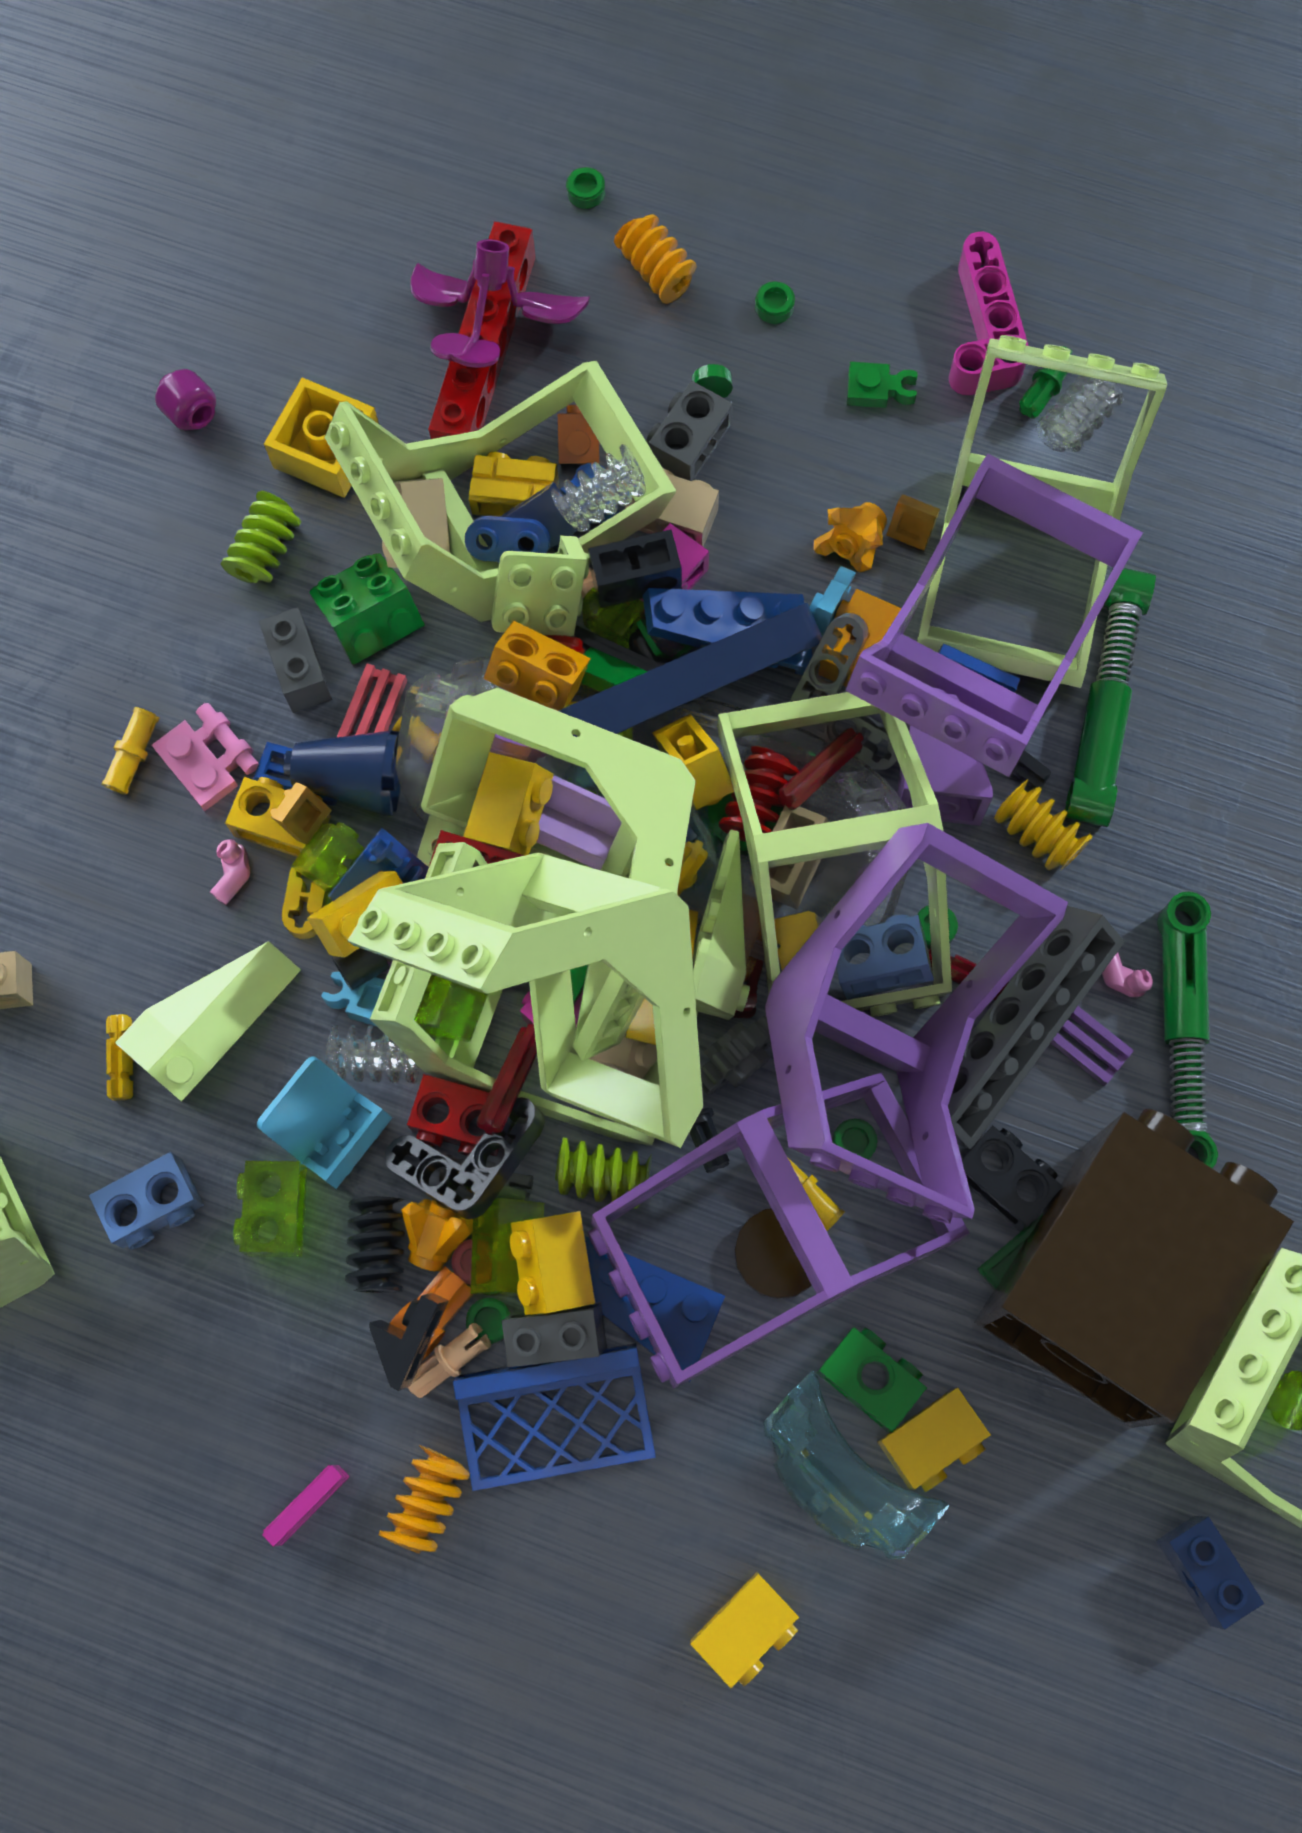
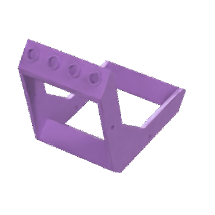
M987 454L918 583L883 639L862 651L845 691L1009 777L1143 532ZM976 498L1113 567L1111 574L1038 705L903 635ZM935 688H939V689L944 690V691L946 692V694H954V695H957L959 701L956 700V699H954V698H952V697H950V696H948V695H946V694H944V693H942V692H940L939 690H937V689H935Z
M929 823L899 828L773 981L765 1005L788 1147L811 1157L810 1163L819 1168L838 1172L839 1170L848 1174V1180L858 1186L868 1189L878 1188L887 1192L886 1198L895 1203L910 1207L915 1205L923 1209V1215L932 1220L949 1224L952 1217L972 1219L975 1208L948 1109L951 1094L974 1020L1063 920L1068 902ZM920 859L1020 916L912 1038L833 998L827 993L841 950L914 862ZM814 1032L897 1072L923 1185L832 1143L812 1042Z
M882 1072L822 1091L826 1110L863 1098L905 1176L923 1185L909 1121ZM779 1104L763 1109L736 1122L592 1214L591 1225L593 1229L587 1233L598 1256L606 1254L614 1269L608 1273V1276L619 1298L627 1295L635 1311L629 1315V1318L639 1339L643 1340L648 1337L656 1353L650 1357V1361L662 1383L669 1380L673 1389L808 1314L872 1281L962 1240L970 1233L962 1218L952 1217L951 1223L948 1224L929 1218L939 1237L850 1276L773 1129L785 1124L782 1105ZM740 1147L816 1295L682 1370L609 1223L699 1166Z

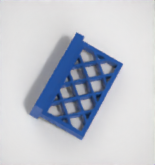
M636 1343L607 1348L599 1357L514 1367L506 1366L461 1374L453 1380L455 1398L458 1400L472 1491L656 1458ZM632 1376L635 1395L625 1409L603 1395L613 1379ZM604 1381L598 1391L588 1384ZM579 1385L594 1396L579 1418L557 1403L567 1387ZM559 1389L553 1399L543 1393L544 1391ZM534 1394L548 1404L534 1426L512 1411L522 1395ZM514 1397L507 1407L498 1401ZM598 1400L620 1414V1417L606 1437L584 1422ZM488 1402L503 1413L489 1434L472 1423L469 1405ZM636 1403L640 1420L630 1414ZM553 1408L575 1423L561 1445L538 1430ZM507 1416L529 1431L515 1453L493 1438ZM625 1419L642 1430L645 1448L625 1451L611 1441ZM579 1427L602 1442L591 1458L579 1459L565 1449ZM474 1434L484 1440L478 1450H476ZM533 1436H536L556 1451L546 1466L534 1468L519 1457ZM489 1444L508 1457L510 1461L501 1474L481 1478L478 1458ZM606 1446L616 1452L600 1456ZM560 1455L569 1460V1462L555 1464ZM515 1463L524 1469L509 1472Z

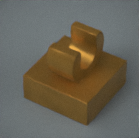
M902 494L897 502L886 536L924 551L931 537L940 509Z
M296 782L292 789H288L283 793L286 797L277 809L273 808L270 813L272 815L271 818L295 840L307 845L327 818L331 809L307 786Z

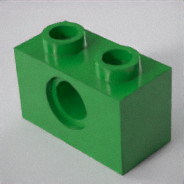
M853 1327L816 1373L887 1433H891L927 1389L919 1381L923 1374L906 1359L901 1357L896 1362L883 1351L886 1343L874 1332L866 1327L860 1332ZM873 1363L882 1367L886 1374V1381L881 1389L873 1390L863 1383L862 1370L865 1365Z

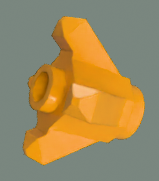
M870 502L854 506L853 508L827 509L828 525H833L834 528L814 540V552L823 556L836 552L840 557L848 559L858 572L871 569L875 550L883 545L882 533L887 524L884 511L876 504Z
M423 1199L419 1203L411 1202L401 1210L409 1238L408 1249L410 1254L408 1261L425 1270L441 1271L444 1264L450 1260L452 1252L482 1223V1217L469 1220L462 1218L435 1200Z

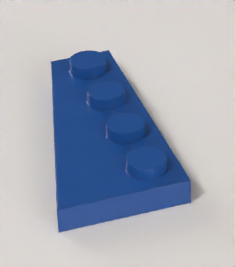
M648 588L643 594L647 633L649 635L699 648L701 645H710L804 604L803 594ZM812 649L805 650L769 667L777 668L778 665L795 669V674L803 676L813 656Z
M584 1236L595 1303L601 1302L603 1316L655 1355L656 1353L648 1337L640 1340L633 1328L629 1315L635 1311L627 1295L619 1298L609 1279L608 1273L614 1269L607 1255L604 1254L599 1257L590 1238ZM624 1253L681 1369L684 1370L698 1362L725 1296Z

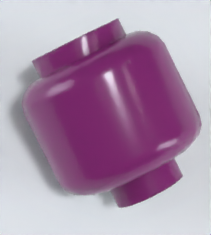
M180 369L166 374L160 380L155 394L156 405L177 428L185 431L201 429L211 422L215 414L216 395L195 372L188 369Z

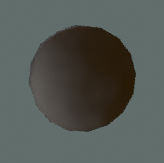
M772 1208L764 1209L749 1218L738 1234L734 1250L736 1267L745 1284L762 1296L776 1299L796 1297L809 1289L812 1284Z

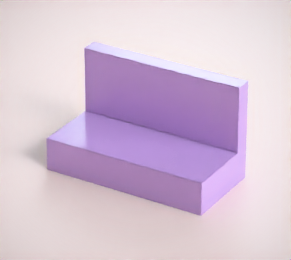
M554 775L552 779V795L550 800L544 805L539 821L540 832L537 843L589 867L601 870L619 830L621 821L605 798Z

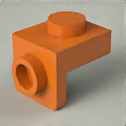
M566 406L567 413L557 414L559 464L600 463L599 441L578 406Z

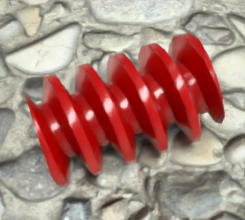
M751 746L750 751L753 755L746 757L744 762L746 770L744 772L762 833H769L772 830L764 825L765 822L777 823L780 817L771 810V807H785V805L781 806L778 802L780 795L777 794L779 789L788 782L784 779V776H794L799 772V769L791 764L785 756L771 749ZM732 792L731 797L734 801L726 804L725 813L728 817L720 819L719 827L727 834L730 829L738 831L740 841L746 842L742 817L735 793Z

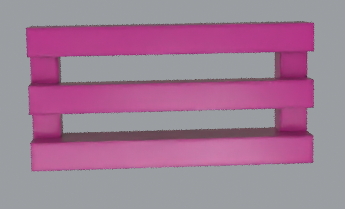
M328 1465L263 1530L264 1533L262 1535L273 1547L282 1546L350 1476L340 1465Z

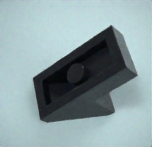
M434 1293L422 1295L420 1300L414 1299L409 1305L402 1324L407 1326L405 1331L383 1320L369 1323L374 1343L391 1388L400 1391L411 1386L449 1300Z

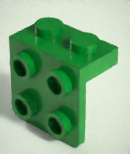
M380 553L361 557L353 566L336 575H330L320 580L309 592L317 607L332 626L352 665L425 626L407 586L393 568L387 567V561Z

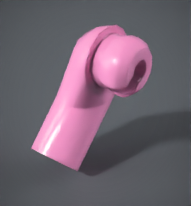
M232 839L222 841L217 847L216 853L221 858L224 875L210 891V894L225 906L250 877L248 853L242 844H237Z
M1118 952L1102 972L1104 982L1108 987L1129 997H1141L1153 986L1152 976L1147 970H1132L1123 966Z

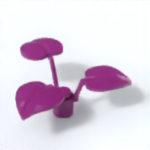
M492 239L477 242L476 257L473 259V268L468 281L433 272L417 263L413 270L410 284L411 292L418 301L433 306L451 307L456 305L457 302H468L474 284L478 280L477 285L480 287L471 337L456 333L440 334L432 339L430 346L431 352L440 359L455 361L464 366L476 368L491 366L500 357L498 344L479 340L487 290H499L502 288V283L507 280L513 305L521 307L522 314L525 317L551 324H563L574 320L587 307L590 296L572 297L539 292L518 293L514 280L515 268L508 266L509 246L502 241Z

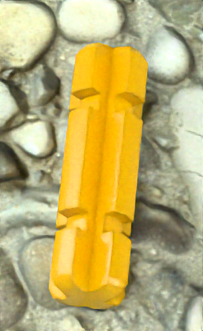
M125 1014L110 1015L106 1019V1034L110 1036V1039L106 1040V1074L110 1077V1080L106 1081L107 1097L115 1101L128 1100L133 1097V1081L129 1079V1076L133 1075V1059L115 1043L132 1025L131 1017Z

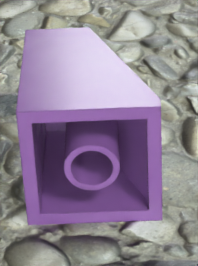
M935 688V689L939 690L940 692L946 694V692H945L944 690L939 689V688ZM946 694L959 701L957 695ZM906 723L937 799L941 821L980 826L993 798V788L983 763ZM901 768L899 770L896 810L913 808L910 791Z

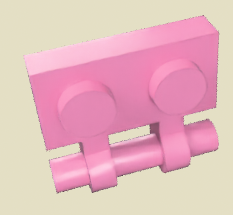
M209 703L201 705L196 711L198 717L203 721L202 727L197 731H194L184 720L151 745L204 811L238 787L236 781L229 774L240 766L245 774L249 775L257 770L259 764L252 756L253 749L246 740H239L229 728L230 721L222 712H216ZM216 739L226 749L225 754L218 759L207 747Z

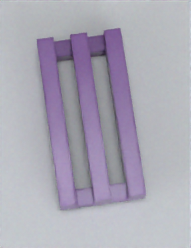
M1077 1006L1070 1017L1118 1056L1114 1057L1069 1020L1065 1022L1062 1029L1107 1064L1109 1067L1106 1071L1058 1033L1050 1044L1101 1085L1105 1086L1134 1050Z

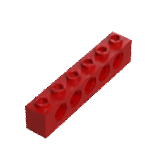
M494 221L489 239L502 241L509 246L508 266L515 268L514 280L517 292H525L536 258L533 230ZM476 280L458 333L468 337L472 335L480 291V287L477 285L478 280ZM507 280L502 283L501 289L495 291L487 290L479 340L498 344L500 357L495 364L482 368L464 366L455 361L449 362L428 428L431 439L478 431L484 427L520 307L513 305Z

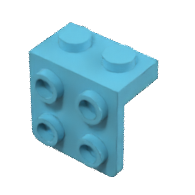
M312 1056L306 1059L257 1121V1127L316 1175L337 1189L372 1143L380 1136L392 1117L382 1108L358 1093L325 1063Z

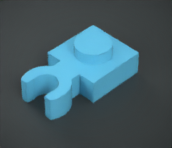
M842 566L838 569L834 580H831L824 595L817 592L810 605L822 637L829 624L834 620L842 600H846L851 590L850 584L856 572Z
M332 972L330 977L333 982L338 986H343V988L337 994L323 992L321 997L324 1002L333 1009L347 1007L345 1012L350 1019L376 1026L370 1020L385 980L374 977L351 991L340 972Z

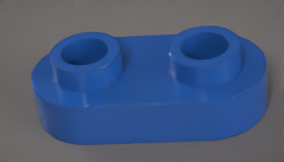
M482 516L474 520L467 528L465 545L468 552L478 560L500 562L501 555L506 551L546 553L550 546V535L547 528L541 522L534 519ZM483 533L488 534L492 538V546L485 547L481 545L478 539L479 535ZM530 537L534 542V548L531 550L524 549L520 544V538Z

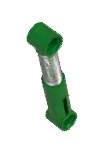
M1123 568L1104 603V607L1109 610L1108 621L1106 622L1107 628L1105 629L1106 634L1104 635L1105 641L1101 649L1102 655L1100 656V668L1096 676L1097 681L1090 685L1074 777L1071 781L1065 804V811L1068 812L1065 819L1108 827L1111 821L1117 797V785L1115 784L1132 698V689L1128 684L1130 680L1129 674L1132 673L1130 668L1133 666L1131 661L1134 660V647L1137 646L1135 641L1138 639L1136 634L1139 633V620H1141L1142 615L1147 614L1151 604L1156 581L1155 574Z
M1187 891L1175 895L1163 908L1157 921L1158 930L1162 935L1164 1043L1172 1046L1169 1050L1172 1054L1169 1060L1173 1062L1170 1065V1068L1173 1070L1170 1073V1076L1173 1077L1170 1081L1173 1085L1170 1091L1174 1093L1170 1097L1174 1101L1170 1105L1174 1109L1171 1115L1175 1121L1183 1125L1193 1135L1194 1141L1190 1147L1196 1151L1199 1160L1213 1169L1217 1163L1218 1151L1216 1144L1210 1137V1133L1206 1131L1208 1129L1206 1127L1207 1124L1203 1122L1207 1118L1206 1115H1203V1112L1207 1109L1202 1107V1104H1205L1207 1101L1202 1099V1096H1205L1207 1093L1202 1091V1088L1206 1087L1202 1083L1206 1077L1201 1075V1073L1206 1071V1069L1201 1067V1065L1206 1063L1204 1060H1201V1057L1205 1056V1053L1201 1052V1050L1205 1048L1204 1045L1210 1042L1207 925L1210 922L1211 910L1205 898L1197 893ZM1175 911H1184L1189 914L1193 925L1185 926L1179 923L1176 919Z

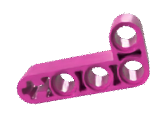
M984 231L974 232L965 239L958 266L960 280L977 336V341L960 345L953 357L949 373V384L955 392L962 395H974L976 393L990 338L999 340L1001 335H1008L1027 341L999 243L992 234ZM984 291H989V292H992L993 294H988V293H985ZM993 325H999L1003 328H996ZM995 358L986 392L1017 385L1021 381L1026 364L1019 362L1006 363L1003 361L1004 359ZM963 367L973 368L975 371L965 370Z

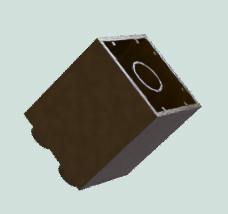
M1144 1109L1137 1120L1123 1112L1085 1145L1061 1183L1063 1187L1047 1205L1040 1220L1002 1277L1001 1282L974 1321L975 1324L1130 1428L1175 1422L1294 1223L1292 1219L1271 1207L1278 1191L1266 1178L1234 1162H1226L1221 1172L1218 1173L1187 1153L1194 1141V1137L1183 1125L1153 1109Z

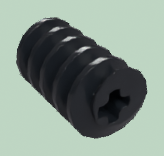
M366 1196L349 1202V1209L361 1214L348 1220V1227L360 1232L347 1239L348 1246L359 1250V1252L346 1257L348 1265L359 1269L345 1276L347 1283L358 1287V1289L353 1291L365 1293H397L403 1291V1286L390 1282V1277L404 1273V1268L392 1264L391 1259L404 1255L405 1252L404 1249L392 1245V1240L405 1236V1231L393 1227V1222L404 1219L401 1211L393 1209V1204L405 1199Z

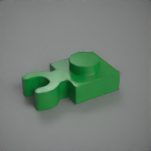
M850 361L846 405L886 408L888 398H894L903 405H912L915 403L917 391L905 390L902 386L906 384L916 385L918 372L903 370L897 375L889 374L890 364Z

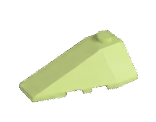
M731 829L725 838L692 960L696 1011L730 1020L736 1010L743 1012L750 991V986L743 984L746 975L740 839L739 832Z
M268 941L146 1009L115 1043L182 1102L297 976L301 969Z

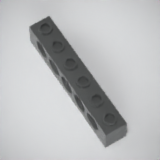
M1067 906L1063 920L1016 972L971 1032L948 1104L958 1145L969 1150L974 1147L1125 943L1102 914Z

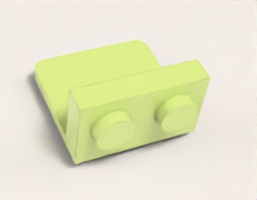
M560 536L558 554L506 551L501 555L491 616V624L496 632H505L511 623L516 621L543 635L574 636L577 616H580L582 612L583 598L581 592L583 581L589 573V555L584 553L577 537Z

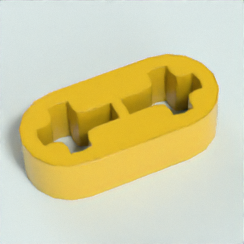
M304 856L298 859L292 865L289 872L282 909V922L288 932L298 939H310L317 935L309 921H305L303 927L299 928L296 921L292 919L293 916L301 915L304 902H307V911L310 915L328 903L331 874L325 863L314 856ZM315 868V871L321 878L320 880H313L310 892L306 893V884L300 877L301 875H308L310 869Z

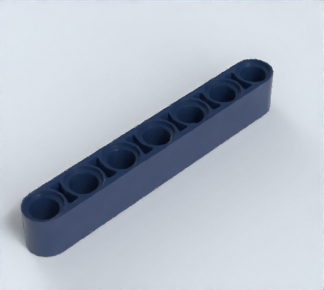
M807 602L559 710V712L618 734L808 650L820 643L822 634Z

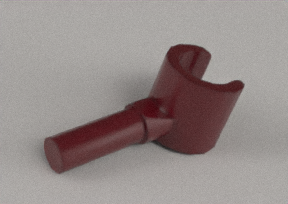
M754 959L746 984L750 986L747 1002L743 1012L735 1011L734 1018H751L756 1013L757 985L764 963L762 960Z

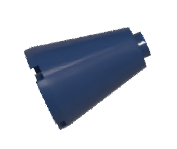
M390 730L295 743L293 750L286 751L283 764L284 776L290 777L293 786L297 782L307 786L314 793L384 816H394L393 812L397 811L403 778V771L400 770L399 757H404L403 735L401 731Z

